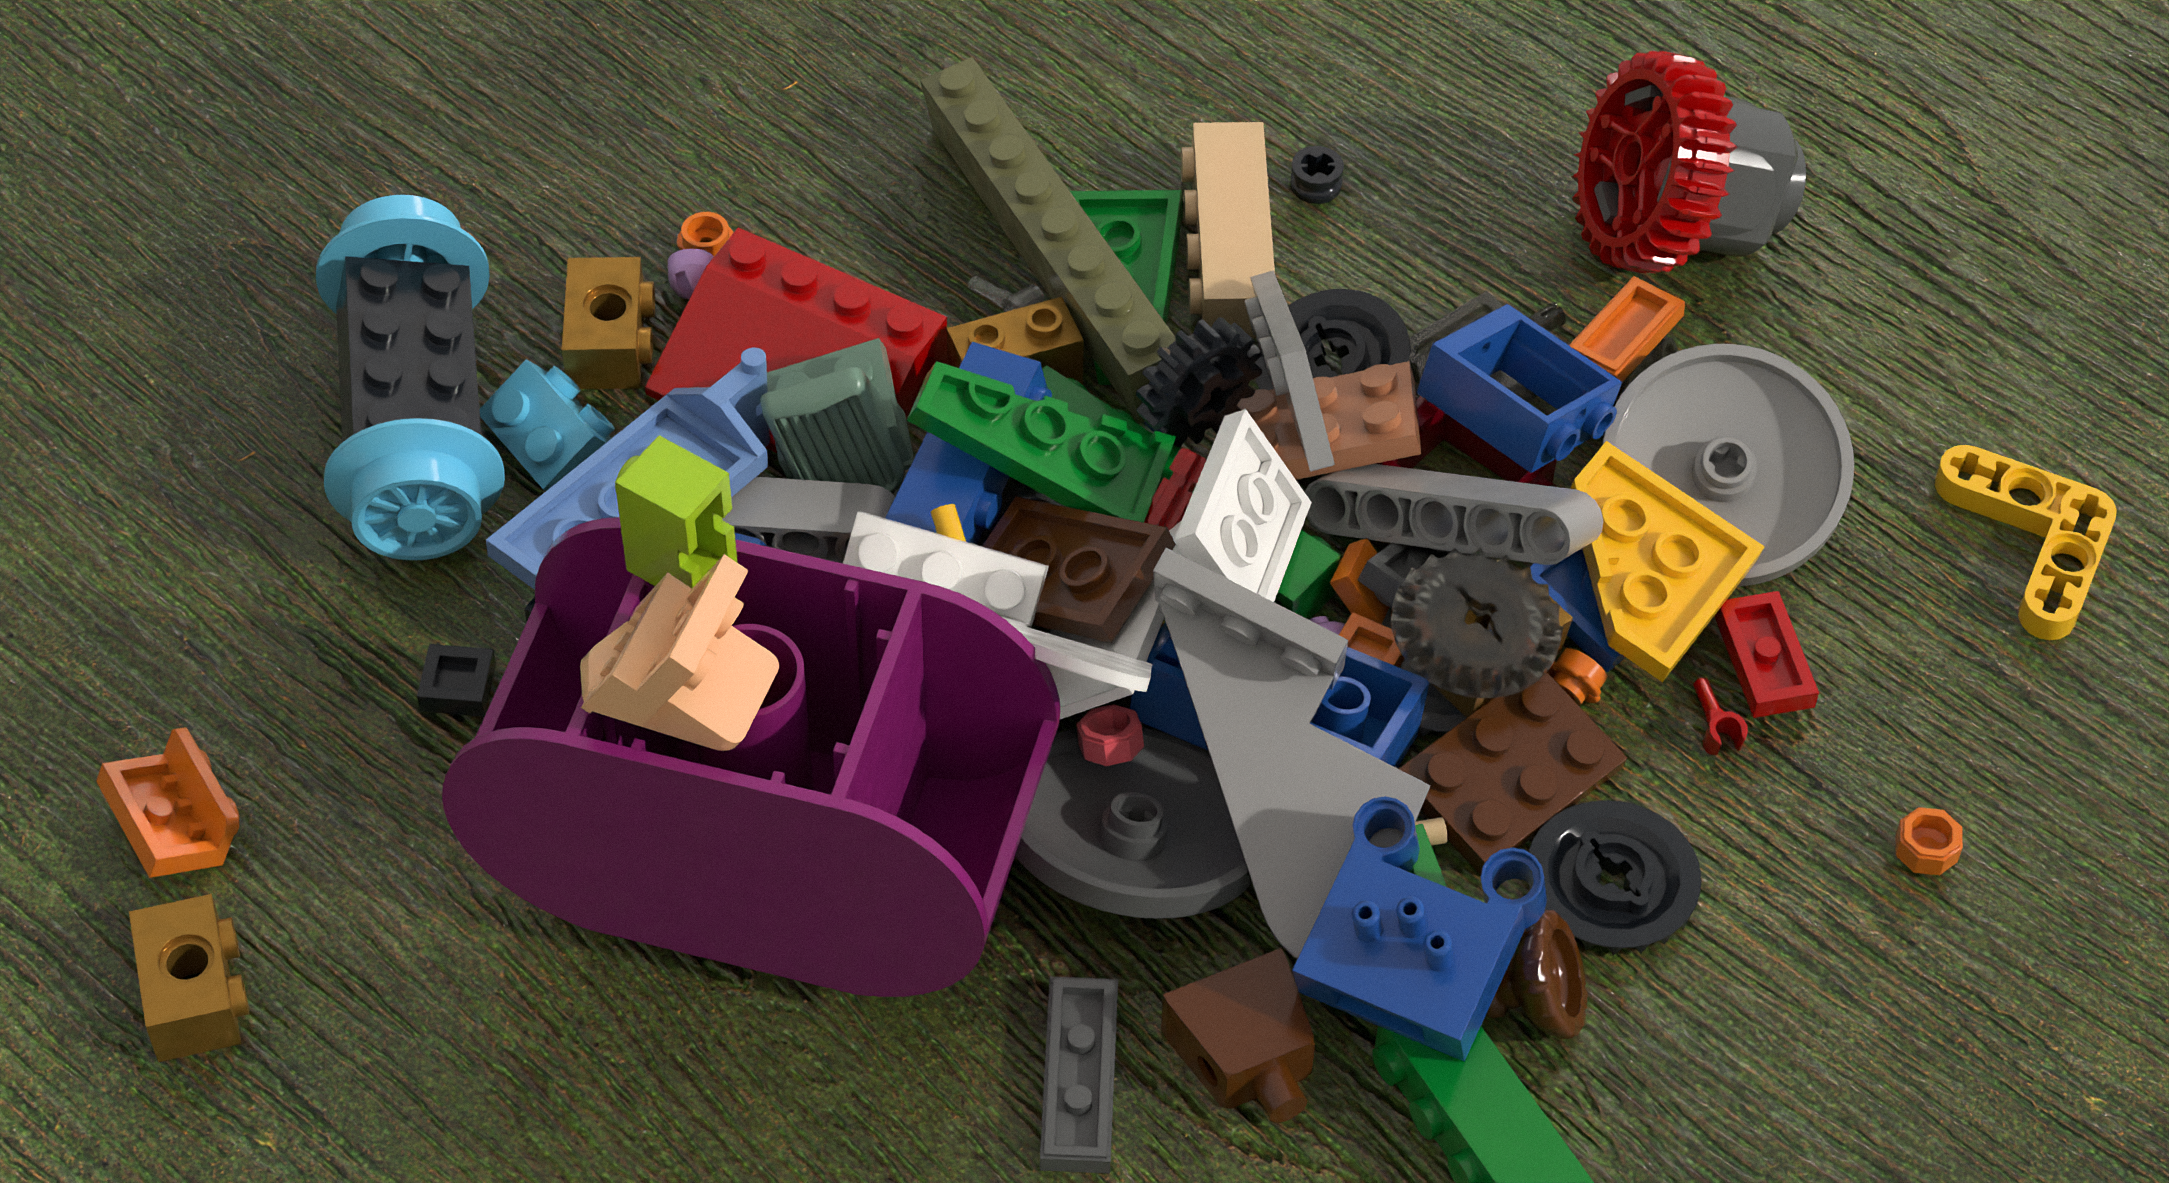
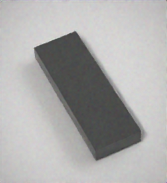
M1050 976L1040 1171L1110 1174L1118 979Z

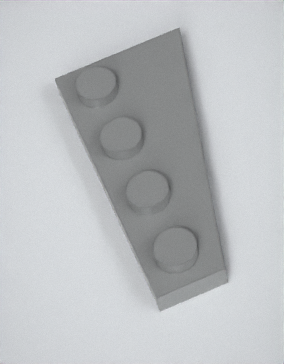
M1274 270L1252 276L1250 279L1255 297L1246 299L1244 302L1253 334L1256 336L1258 347L1262 351L1276 396L1283 394L1286 396L1310 472L1333 466L1335 463L1306 350Z

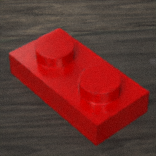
M1779 591L1727 599L1714 617L1753 718L1815 708L1819 691Z

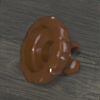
M1553 909L1545 910L1538 922L1525 928L1486 1017H1504L1509 1009L1522 1007L1530 1021L1548 1036L1556 1039H1572L1579 1035L1585 1024V1010L1587 1009L1588 997L1585 988L1586 979L1582 958L1574 934L1568 923Z

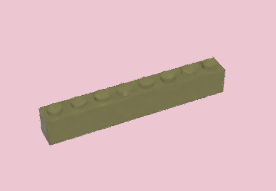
M974 58L965 59L920 80L934 132L1051 299L1062 296L1084 340V346L1139 424L1144 422L1136 411L1143 403L1136 396V390L1149 384L1150 380L1142 373L1145 368L1159 364L1162 359L1157 354L1160 347L1168 348L1176 341V337Z

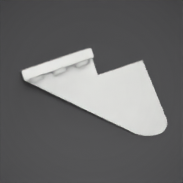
M1246 409L1224 416L1184 516L1169 532L1176 543L1172 551L1274 602L1312 502ZM1154 579L1112 643L1057 630H1051L1049 634L1146 662L1164 619L1160 603L1155 601ZM1046 663L1057 686L1060 699V719L1132 695L1135 691L1095 680Z
M862 511L857 512L843 564L927 582L958 592L981 603L1013 625L1035 647V659L1105 683L1147 692L1151 678V663L1031 628L1049 566Z

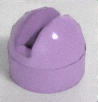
M683 249L671 254L668 258V280L673 291L679 297L689 300L705 267L714 256L700 249Z

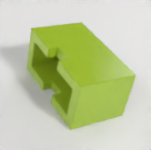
M660 435L640 456H632L625 462L615 481V490L627 571L654 586L669 573L690 588H693L724 554L737 562L734 526L722 519L732 510L730 478L727 471Z

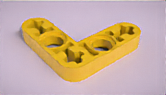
M1959 445L1946 450L1941 457L1934 484L1937 493L1945 501L1954 506L2046 538L2019 606L2018 618L2022 627L2031 635L2049 641L2062 639L2069 635L2076 624L2114 525L2117 513L2114 501L2106 493L2091 486L1975 446ZM1961 472H1967L1972 475L1969 481L1963 480L1958 476ZM1992 481L1999 483L1997 492L1990 490ZM2019 488L2028 489L2040 498L2041 503L2031 506L2022 505L2010 496L2009 491ZM2080 513L2092 517L2085 536L2073 532ZM2056 554L2072 555L2078 558L2083 564L2084 569L2076 572L2064 571L2055 565L2051 557ZM2050 589L2062 594L2055 614L2042 610Z

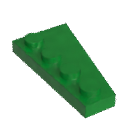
M1070 191L1167 325L1184 211L1182 191ZM1094 360L1098 384L1111 385Z
M938 361L934 363L927 373L907 418V421L1065 507L1143 523L1176 438L1159 431H1155L1149 437L1127 430V421L1102 414L1098 420L1068 411L1067 402L1044 396L1039 401L1015 394L1014 387L1010 384Z

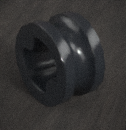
M1310 146L1298 151L1293 157L1290 187L1293 194L1300 200L1314 204L1327 203L1335 199L1342 188L1344 163L1341 156L1334 150L1324 146Z

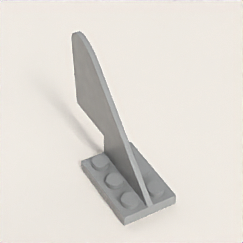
M1165 548L1153 570L1155 601L1160 603L1161 613L1164 615L1262 914L1271 933L1289 955L1297 960L1354 842L1355 837L1352 825L1355 814L1360 807L1373 798L1384 796L1396 798L1408 806L1413 814L1414 822H1416L1431 785L1310 724L1327 690H1333L1344 669L1348 645L1347 639ZM1381 829L1374 833L1369 842L1377 847H1391L1398 843L1404 834L1397 829Z

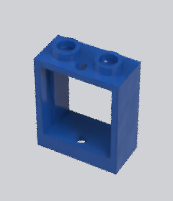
M1506 304L1433 343L1417 393L1532 473L1554 459L1557 461L1563 460L1575 447L1590 438L1598 439L1605 434L1607 428L1616 418L1617 409L1613 405L1622 381L1509 304ZM1501 370L1557 410L1549 415H1545L1490 377V375Z

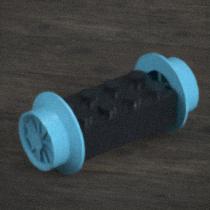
M413 195L384 196L370 200L354 209L344 220L339 234L321 252L316 265V284L322 300L337 314L342 443L331 454L324 469V490L334 509L352 522L355 536L368 549L394 559L427 560L453 553L467 545L476 536L481 526L482 515L495 504L503 490L505 474L499 452L486 438L481 436L472 309L481 301L489 284L488 259L479 242L461 228L459 221L450 210L438 202Z

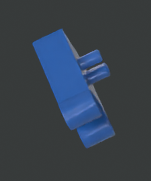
M1386 796L1373 798L1364 803L1355 814L1352 825L1355 837L1354 842L1292 969L1298 992L1465 1062L1525 928L1538 922L1545 911L1547 898L1542 865L1534 855L1526 850L1518 848L1499 850L1491 855L1483 865L1481 884L1484 902L1408 872L1417 862L1420 851L1413 814L1406 804L1396 798ZM1381 829H1397L1404 834L1401 840L1391 847H1377L1369 842L1374 833ZM1511 879L1524 880L1532 886L1528 894L1519 899H1506L1496 892L1500 884Z

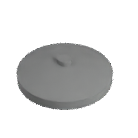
M1708 344L1684 349L1662 358L1640 373L1628 385L1614 406L1617 409L1616 418L1605 431L1601 447L1608 441L1765 546L1756 563L1737 587L1771 581L1803 565L1825 545L1843 516L1850 498L1854 478L1853 447L1845 420L1830 395L1813 377L1779 355L1763 349L1737 344Z

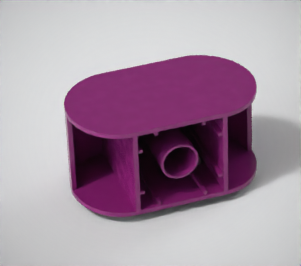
M620 517L591 520L578 524L561 534L550 545L539 566L535 580L536 603L477 735L458 751L444 779L442 801L447 821L462 847L474 861L499 883L534 906L591 931L851 994L877 997L921 995L951 986L968 975L980 960L1060 720V699L1053 676L1045 662L1035 659V647L1025 636L991 609L950 589L927 582L735 539L737 563L746 568L748 573L735 595V598L743 602L744 605L732 626L774 654L779 662V670L745 738L731 750L718 751L593 711L588 713L581 708L584 703L581 686V660L597 643L629 621L636 606L655 586L627 571Z

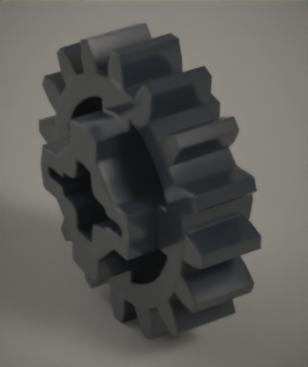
M1218 317L1212 327L1204 320L1198 321L1194 333L1190 336H1187L1180 330L1176 333V341L1168 348L1160 347L1157 354L1162 359L1159 364L1145 368L1142 373L1150 382L1136 390V396L1143 402L1136 409L1137 414L1145 421L1144 424L1153 433L1159 431L1175 436L1173 444L1176 447H1181L1188 437L1195 444L1201 443L1205 431L1209 428L1218 433L1224 416L1241 411L1237 406L1241 398L1252 397L1255 393V390L1248 384L1249 381L1262 375V369L1255 363L1262 356V351L1254 345L1255 340L1235 322L1230 325L1224 318Z

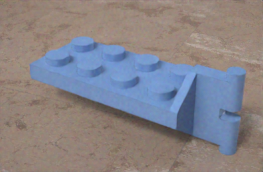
M755 347L744 350L741 354V362L711 387L674 388L488 537L486 539L488 557L535 590V580L543 557L550 545L561 534L578 524L591 520L619 517L615 481L618 473L629 458L635 455L640 456L659 435L727 471L730 478L731 497H733L768 467L767 450L765 447L770 443V429L763 417L760 397L768 392L765 352Z

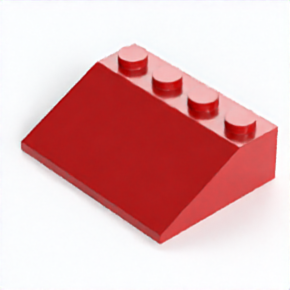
M738 227L705 267L645 385L646 395L660 400L674 388L711 387L741 362V354L748 348H760L765 352L767 372H771L879 338L887 350L897 403L905 412L907 420L923 381L934 363L938 361L948 365L947 317ZM770 431V443L765 448L777 453L775 440Z

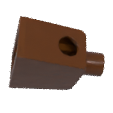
M1282 948L1163 994L1161 1019L1163 1035L1221 1107L1232 1109L1258 1098L1267 1116L1273 1123L1288 1121L1305 1109L1307 1099L1297 1082L1306 1079L1312 1073L1315 1041L1289 963Z

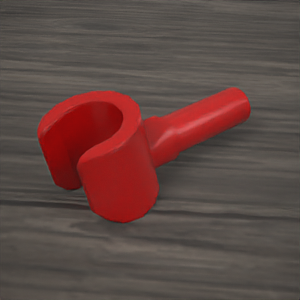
M1697 679L1693 683V687L1706 714L1705 718L1708 723V728L1702 740L1704 750L1710 755H1718L1722 745L1718 733H1725L1733 739L1735 749L1740 751L1748 734L1745 720L1737 713L1723 711L1708 679Z

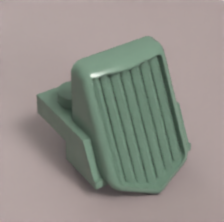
M879 338L767 372L768 392L760 397L762 413L774 437L778 461L787 479L871 484L881 486L891 493L901 485L904 479V470L910 468L914 456L905 412L897 403L887 350Z

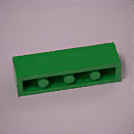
M1378 1026L1375 1048L1372 1050L1375 1067L1381 1078L1389 1086L1397 1085L1410 1103L1411 1117L1421 1135L1427 1140L1435 1139L1448 1158V1168L1455 1183H1594L1482 1026L1477 1033L1465 1062Z

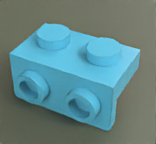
M526 359L479 411L483 421L541 488L547 491L612 439L609 435L615 428L592 405L587 404L583 407L575 397L581 392V389L562 370L553 366L547 372Z

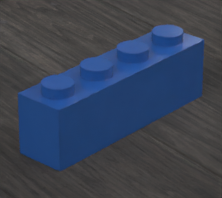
M971 342L959 367L960 369L1010 384L1014 387L1015 394L1035 401L1042 400L1044 396L1052 398L1051 390L1047 388L1041 362ZM927 432L885 518L936 533L930 512L940 506L955 504L966 542L977 545L984 529L990 530L993 528L999 517L1002 506L1001 494L1010 476Z

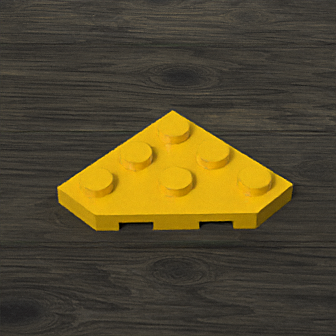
M1606 441L1574 479L1570 489H1576L1591 496L1597 502L1603 516V528L1598 539L1582 549L1608 646L1663 682L1753 567L1765 546Z

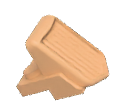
M724 554L693 588L667 573L636 606L629 621L597 643L581 660V686L584 700L581 708L588 713L593 711L710 749L727 751L735 748L745 738L779 670V662L774 654L732 626L744 605L743 602L735 598V595L748 570Z

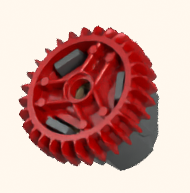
M1649 51L1646 54L1636 53L1631 60L1622 61L1618 65V72L1609 73L1606 77L1607 89L1603 88L1595 92L1598 103L1595 108L1586 111L1589 118L1587 129L1578 132L1583 137L1581 152L1573 154L1579 158L1578 172L1571 176L1578 183V191L1572 197V200L1581 207L1575 219L1577 223L1584 226L1581 233L1582 239L1590 243L1589 249L1591 253L1599 256L1602 263L1623 268L1626 271L1655 274L1658 272L1669 273L1674 266H1683L1687 262V255H1695L1699 251L1744 257L1762 248L1770 240L1772 234L1780 232L1791 222L1804 194L1806 163L1801 146L1794 139L1790 126L1781 112L1757 108L1747 100L1724 96L1726 86L1725 83L1717 80L1716 71L1706 67L1703 61L1689 56L1665 51Z

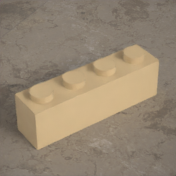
M1263 122L1193 123L1192 147H1181V181L1192 182L1193 190H1184V225H1195V234H1186L1187 270L1198 269V278H1189V314H1200V319L1204 320L1210 327H1212L1218 317L1224 318L1230 325L1235 322L1251 338H1256L1253 334L1244 302L1246 299L1255 297L1250 277L1273 270L1275 273Z

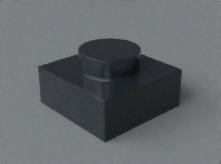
M429 644L417 693L420 712L485 717L496 668L494 649Z

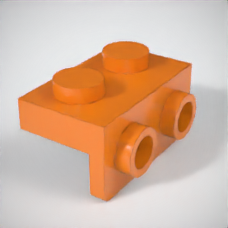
M186 727L172 729L163 754L102 763L96 782L149 878L222 866L224 864L233 837L239 829L238 809L235 802L226 796L213 774L208 755L198 748Z

